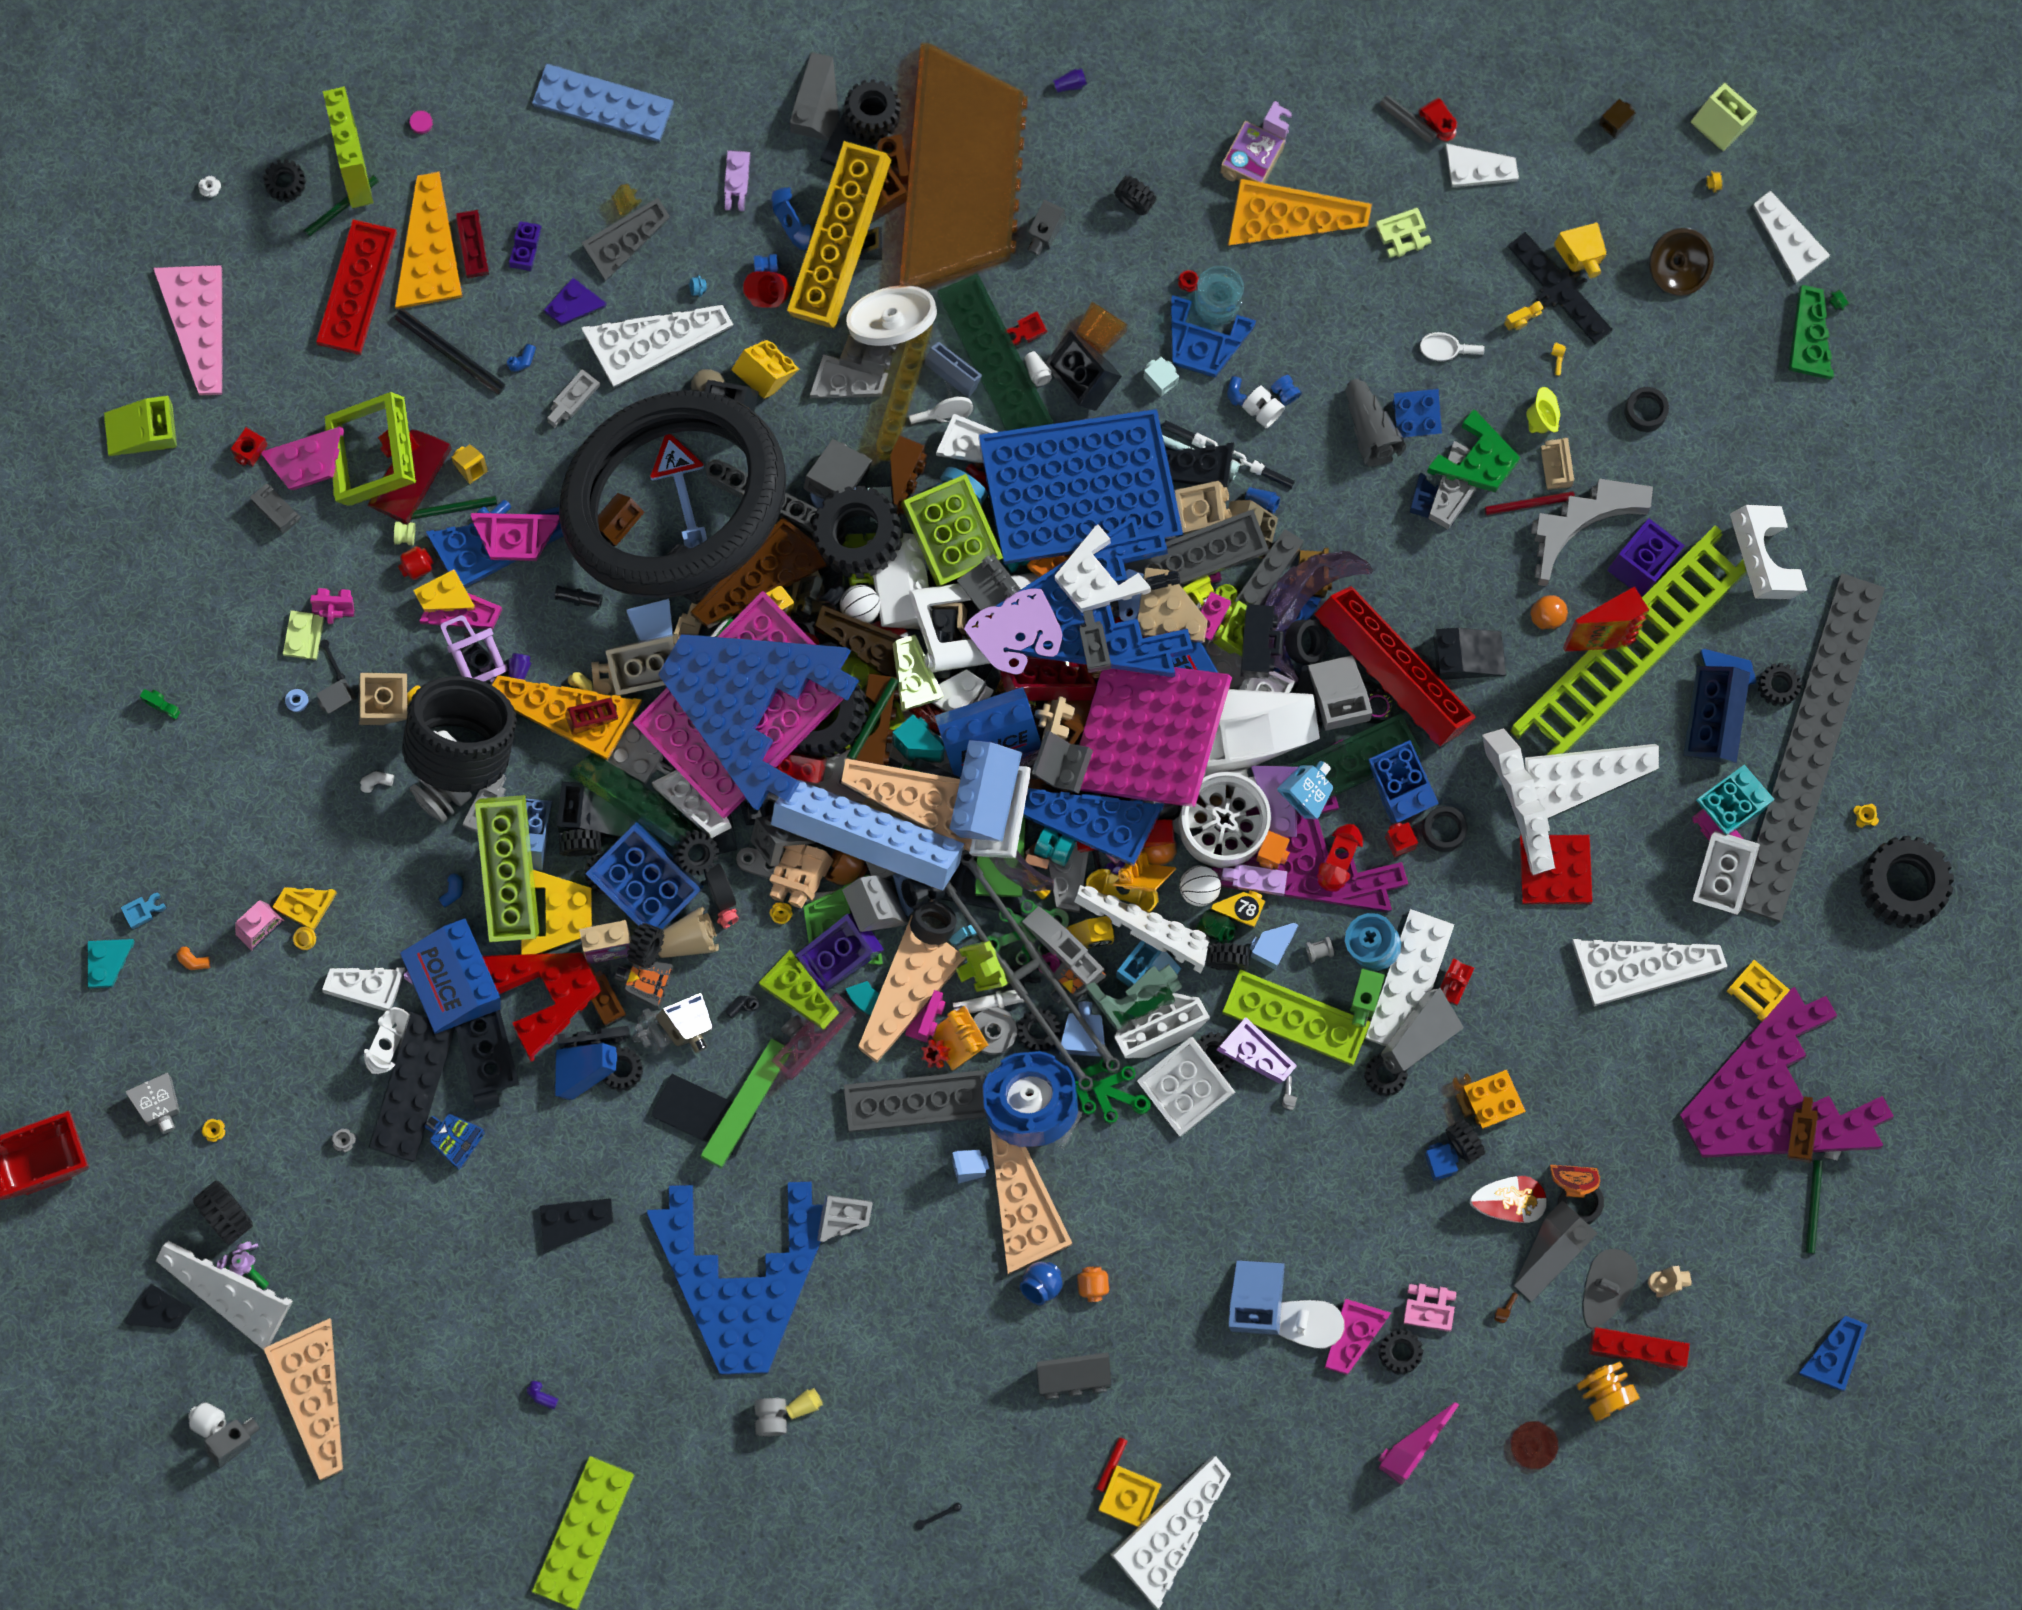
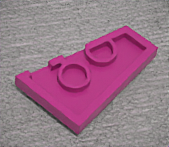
M1345 1299L1341 1311L1344 1319V1331L1341 1338L1331 1346L1325 1368L1348 1375L1391 1313Z

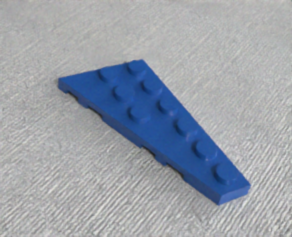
M559 507L541 510V512L533 514L559 515ZM560 522L546 545L563 537ZM474 523L456 528L455 526L448 527L445 530L435 532L434 530L426 531L447 571L450 572L454 569L464 588L517 561L491 560Z

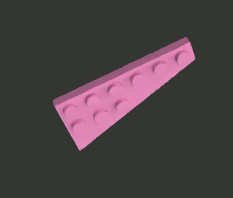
M221 265L153 268L199 396L222 395Z

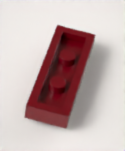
M478 210L456 213L467 278L489 275Z

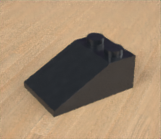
M1073 330L1068 331L1045 362L1052 375L1078 406L1094 411L1099 408L1122 377L1105 357Z
M1469 628L1435 630L1433 640L1437 676L1441 680L1506 676L1501 631Z

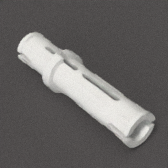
M1015 990L1002 993L1001 991H996V994L957 1003L954 1002L953 1007L954 1010L958 1011L963 1006H966L971 1014L992 1007L1004 1009V1006L1024 1003V1000L1018 996Z

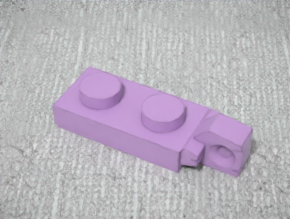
M1235 865V869L1223 868L1221 880L1233 882L1232 886L1238 887L1239 890H1251L1284 896L1287 871L1247 865Z

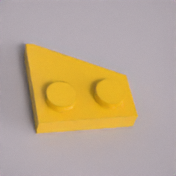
M454 569L413 590L424 612H436L438 610L454 611V609H468V611L475 609L472 600Z
M284 887L273 905V909L314 931L337 892L333 889L327 891L315 890L314 888L297 889Z

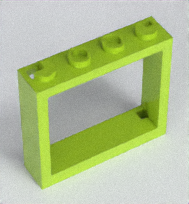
M345 86L323 91L339 166L351 208L374 204Z
M389 392L324 416L325 431L337 427L343 428L342 424L383 409L386 410L394 474L351 489L344 435H340L337 447L340 451L335 461L336 468L332 478L334 486L333 495L336 502L347 506L354 505L416 483L405 399L403 396Z

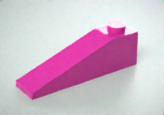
M1455 1402L1397 1443L1391 1451L1386 1448L1378 1459L1381 1462L1378 1468L1402 1485L1459 1404Z

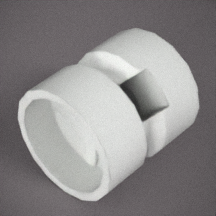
M1259 386L1245 400L1242 408L1251 416L1256 415V420L1264 428H1268L1280 417L1285 406L1276 398L1271 399V394L1263 386Z

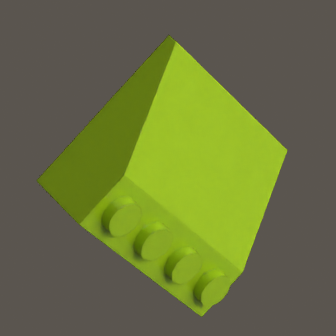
M967 474L900 503L936 586L944 585L964 576L979 565L987 556L994 554L998 560L1003 558Z

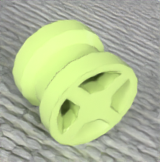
M396 522L394 527V543L396 545L401 543L414 545L415 523L410 522L405 525L401 522Z

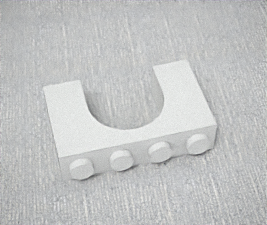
M1745 505L1730 513L1755 598L1791 599L1807 591L1801 569H1783L1777 566L1767 554L1764 546V536H1772L1788 528L1782 507Z

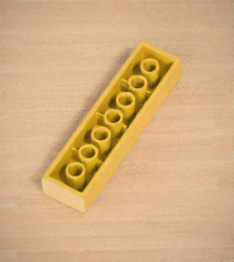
M844 141L787 309L793 317L835 329L891 163V159L886 153Z

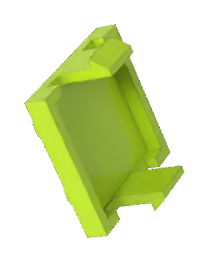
M990 941L964 946L959 949L961 956H965L967 959V963L956 968L961 982L974 976L976 983L973 985L976 992L999 988L1008 984L1004 970L998 962L996 951Z

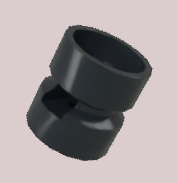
M911 878L903 880L901 883L903 899L912 909L926 905L928 902L942 899L945 894V888L942 891Z

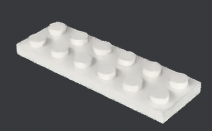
M1410 909L1400 937L1401 952L1396 962L1389 968L1365 1039L1387 1046L1424 994L1432 990L1454 924Z

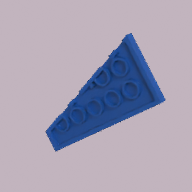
M1028 788L1023 817L1134 867L1164 807V803L1155 802L1153 804L1144 803L1139 800L1126 801L1112 797L1085 794L1081 796L1072 795L1067 792L1054 793Z

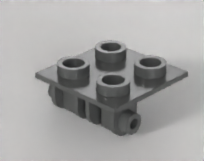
M994 554L985 557L979 565L957 580L980 611L987 607L998 605L1006 600L1007 597H1011L1021 590Z

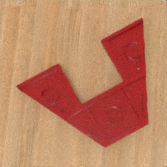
M582 953L482 956L499 994L541 977L555 1004L512 1023L531 1062L534 1061V1056L546 1044L549 1045L555 1035L560 1034L568 1026L570 1019L579 1010L582 1011L588 1002L601 992L600 986Z

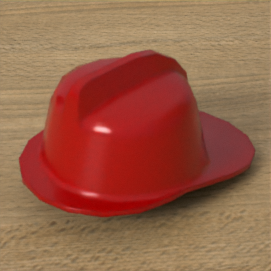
M770 271L751 272L746 277L743 285L745 296L756 307H779L788 298L790 291L793 290V287L789 286L788 280L783 275Z

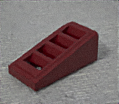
M611 697L569 707L565 713L572 735L618 720ZM605 706L608 716H604L601 707ZM596 709L599 718H595L593 710ZM584 713H587L589 720L586 721Z

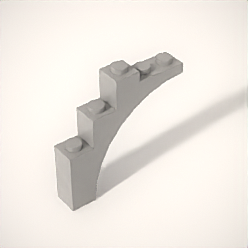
M1599 479L1596 486H1592L1590 499L1569 496L1567 503L1562 504L1561 516L1539 513L1537 520H1533L1531 534H1535L1534 541L1543 542L1539 543L1537 556L1541 557V564H1537L1535 569V578H1539L1538 585H1548L1557 555L1565 544L1583 528L1611 516L1623 514L1647 515L1651 508L1653 487Z

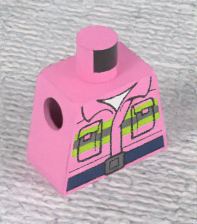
M260 900L236 921V936L252 951L285 920L269 904Z

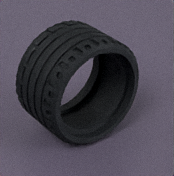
M450 676L438 678L424 684L413 694L409 703L402 742V755L405 763H407V767L420 780L446 791L473 792L491 786L502 777L508 767L517 722L514 707L500 690L478 679ZM439 726L465 727L483 735L487 740L476 743L456 742L438 735L431 728Z

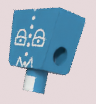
M1319 761L1316 767L1302 765L1277 788V791L1304 819H1318L1333 790V785L1325 778L1331 768L1323 761Z

